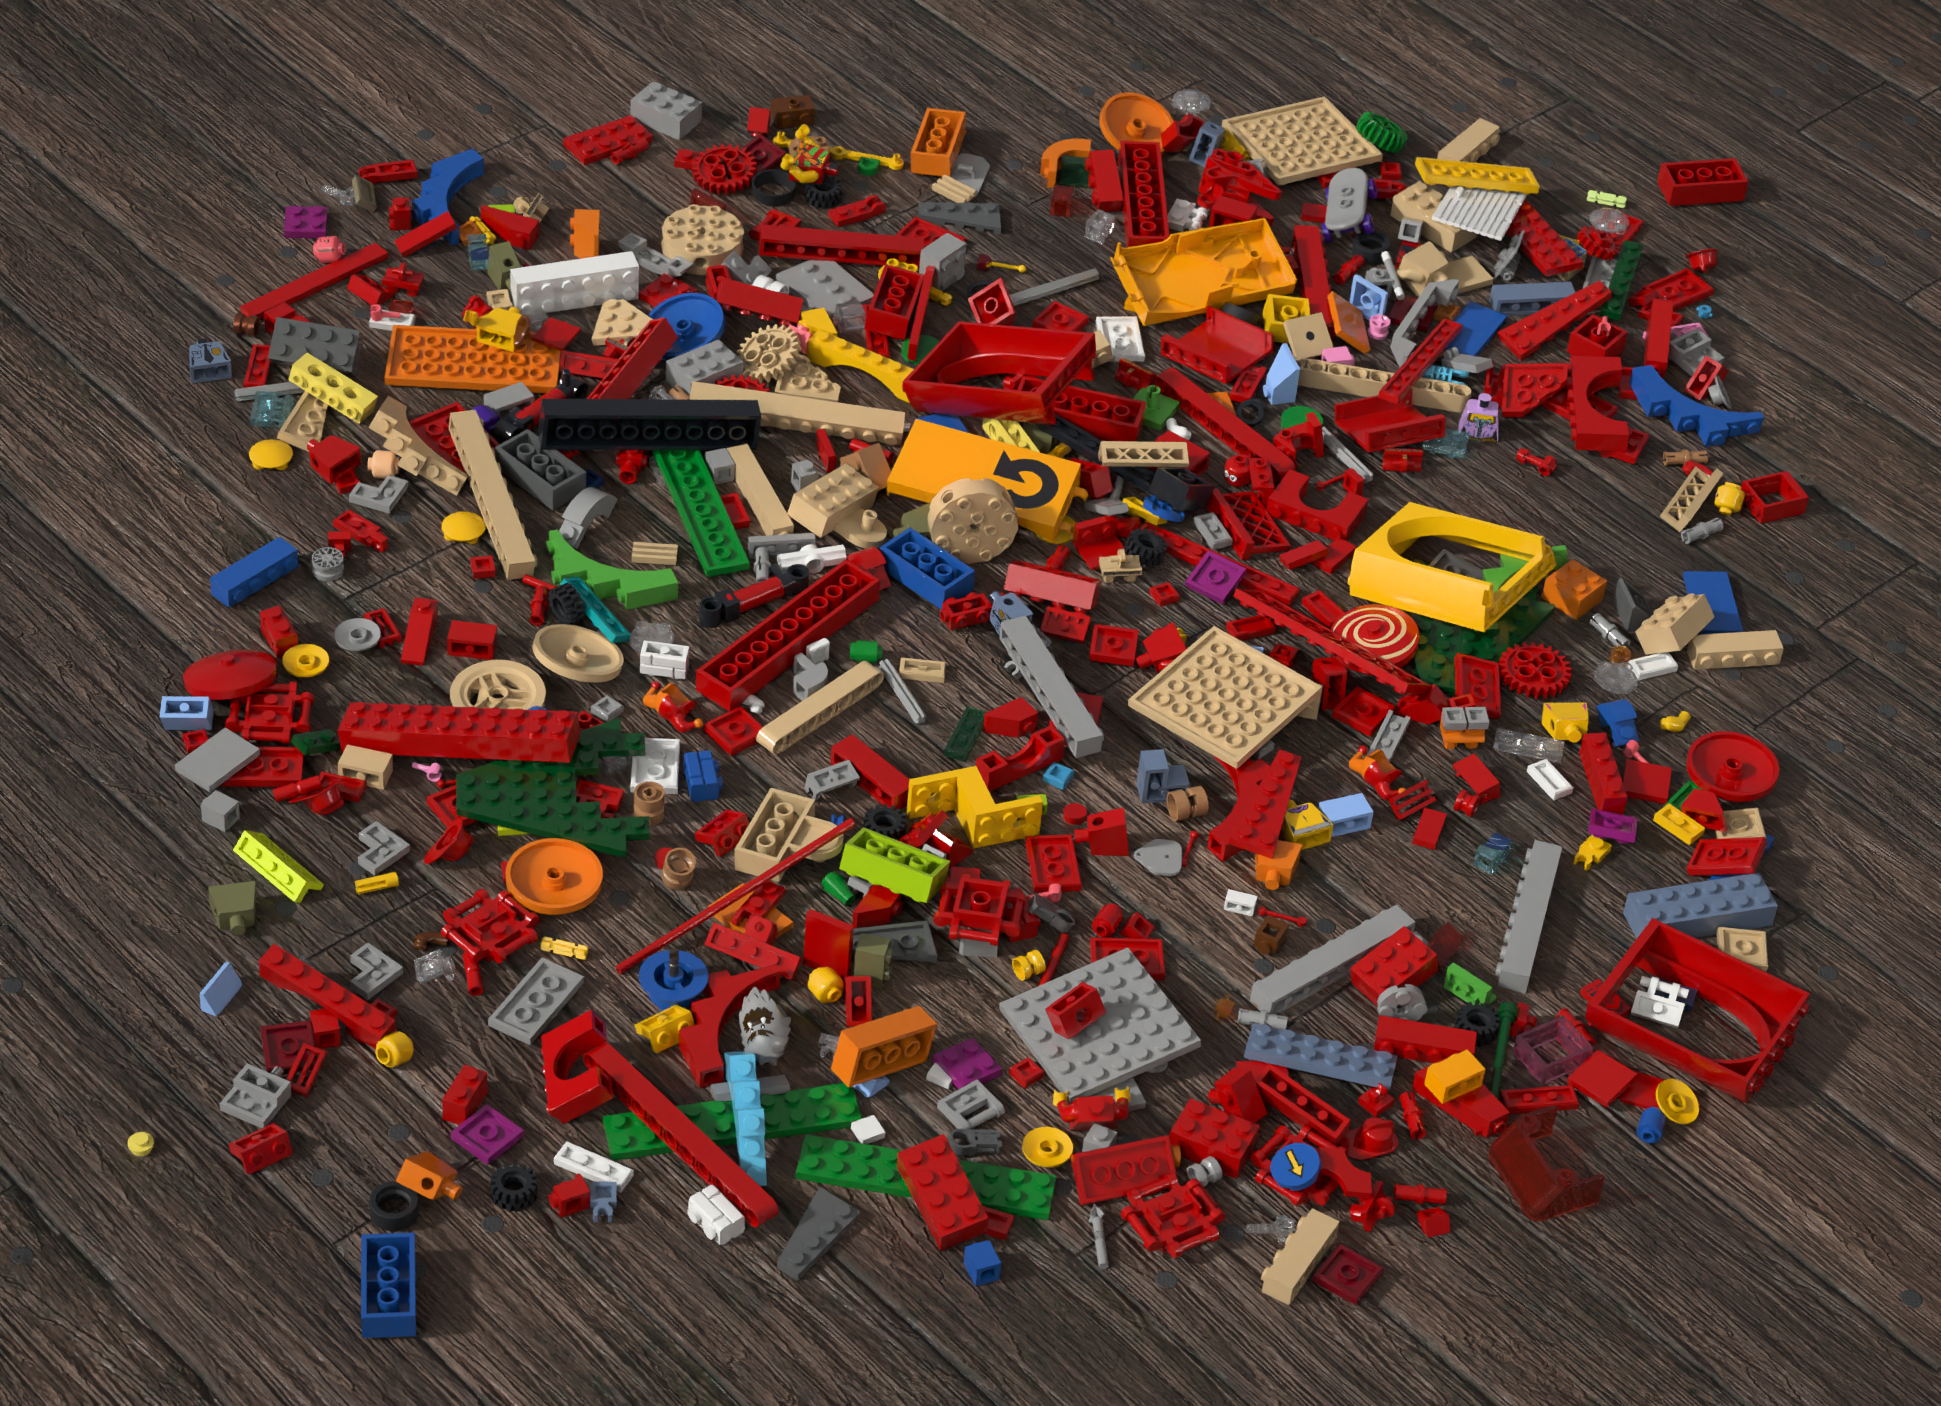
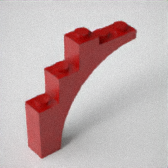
M1213 755L1231 777L1237 795V802L1232 812L1221 824L1209 831L1207 849L1221 861H1225L1244 850L1229 844V838L1270 767L1261 758L1255 762L1249 758L1236 769Z
M777 964L731 976L728 970L708 975V983L704 989L706 999L692 1002L691 1013L695 1025L679 1029L678 1047L699 1089L711 1086L710 1084L723 1082L724 1065L718 1051L720 1035L733 1014L742 1007L744 997L749 995L752 988L756 987L761 992L763 989L769 992L780 988L781 971Z

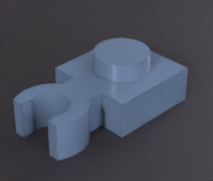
M591 1181L590 1208H594V1222H598V1216L601 1214L607 1215L608 1222H612V1208H616L617 1182Z

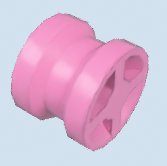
M1373 315L1370 318L1368 335L1375 340H1384L1388 337L1390 319L1385 315Z

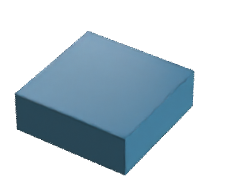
M1053 762L1043 775V782L1063 790L1074 777V770Z

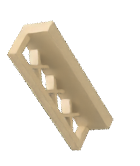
M1101 441L1098 453L1102 466L1188 467L1189 465L1187 442Z
M1695 467L1660 517L1681 532L1714 488L1723 472L1716 468L1708 476ZM1694 475L1702 480L1704 484L1696 483ZM1687 489H1692L1694 495H1688ZM1678 500H1684L1686 507H1680ZM1668 512H1676L1678 520L1672 517Z

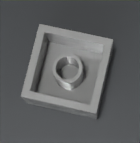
M946 233L921 250L919 273L925 275L928 265L935 266L932 287L941 291L948 288L964 276L966 243Z

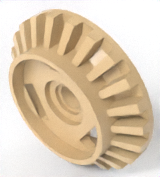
M489 660L473 664L456 676L450 688V703L454 707H496L500 709L520 708L528 710L534 706L543 708L545 706L546 689L541 677L531 668L508 660ZM478 694L477 703L471 705L470 700ZM495 694H501L504 697L497 699L493 698L492 696Z

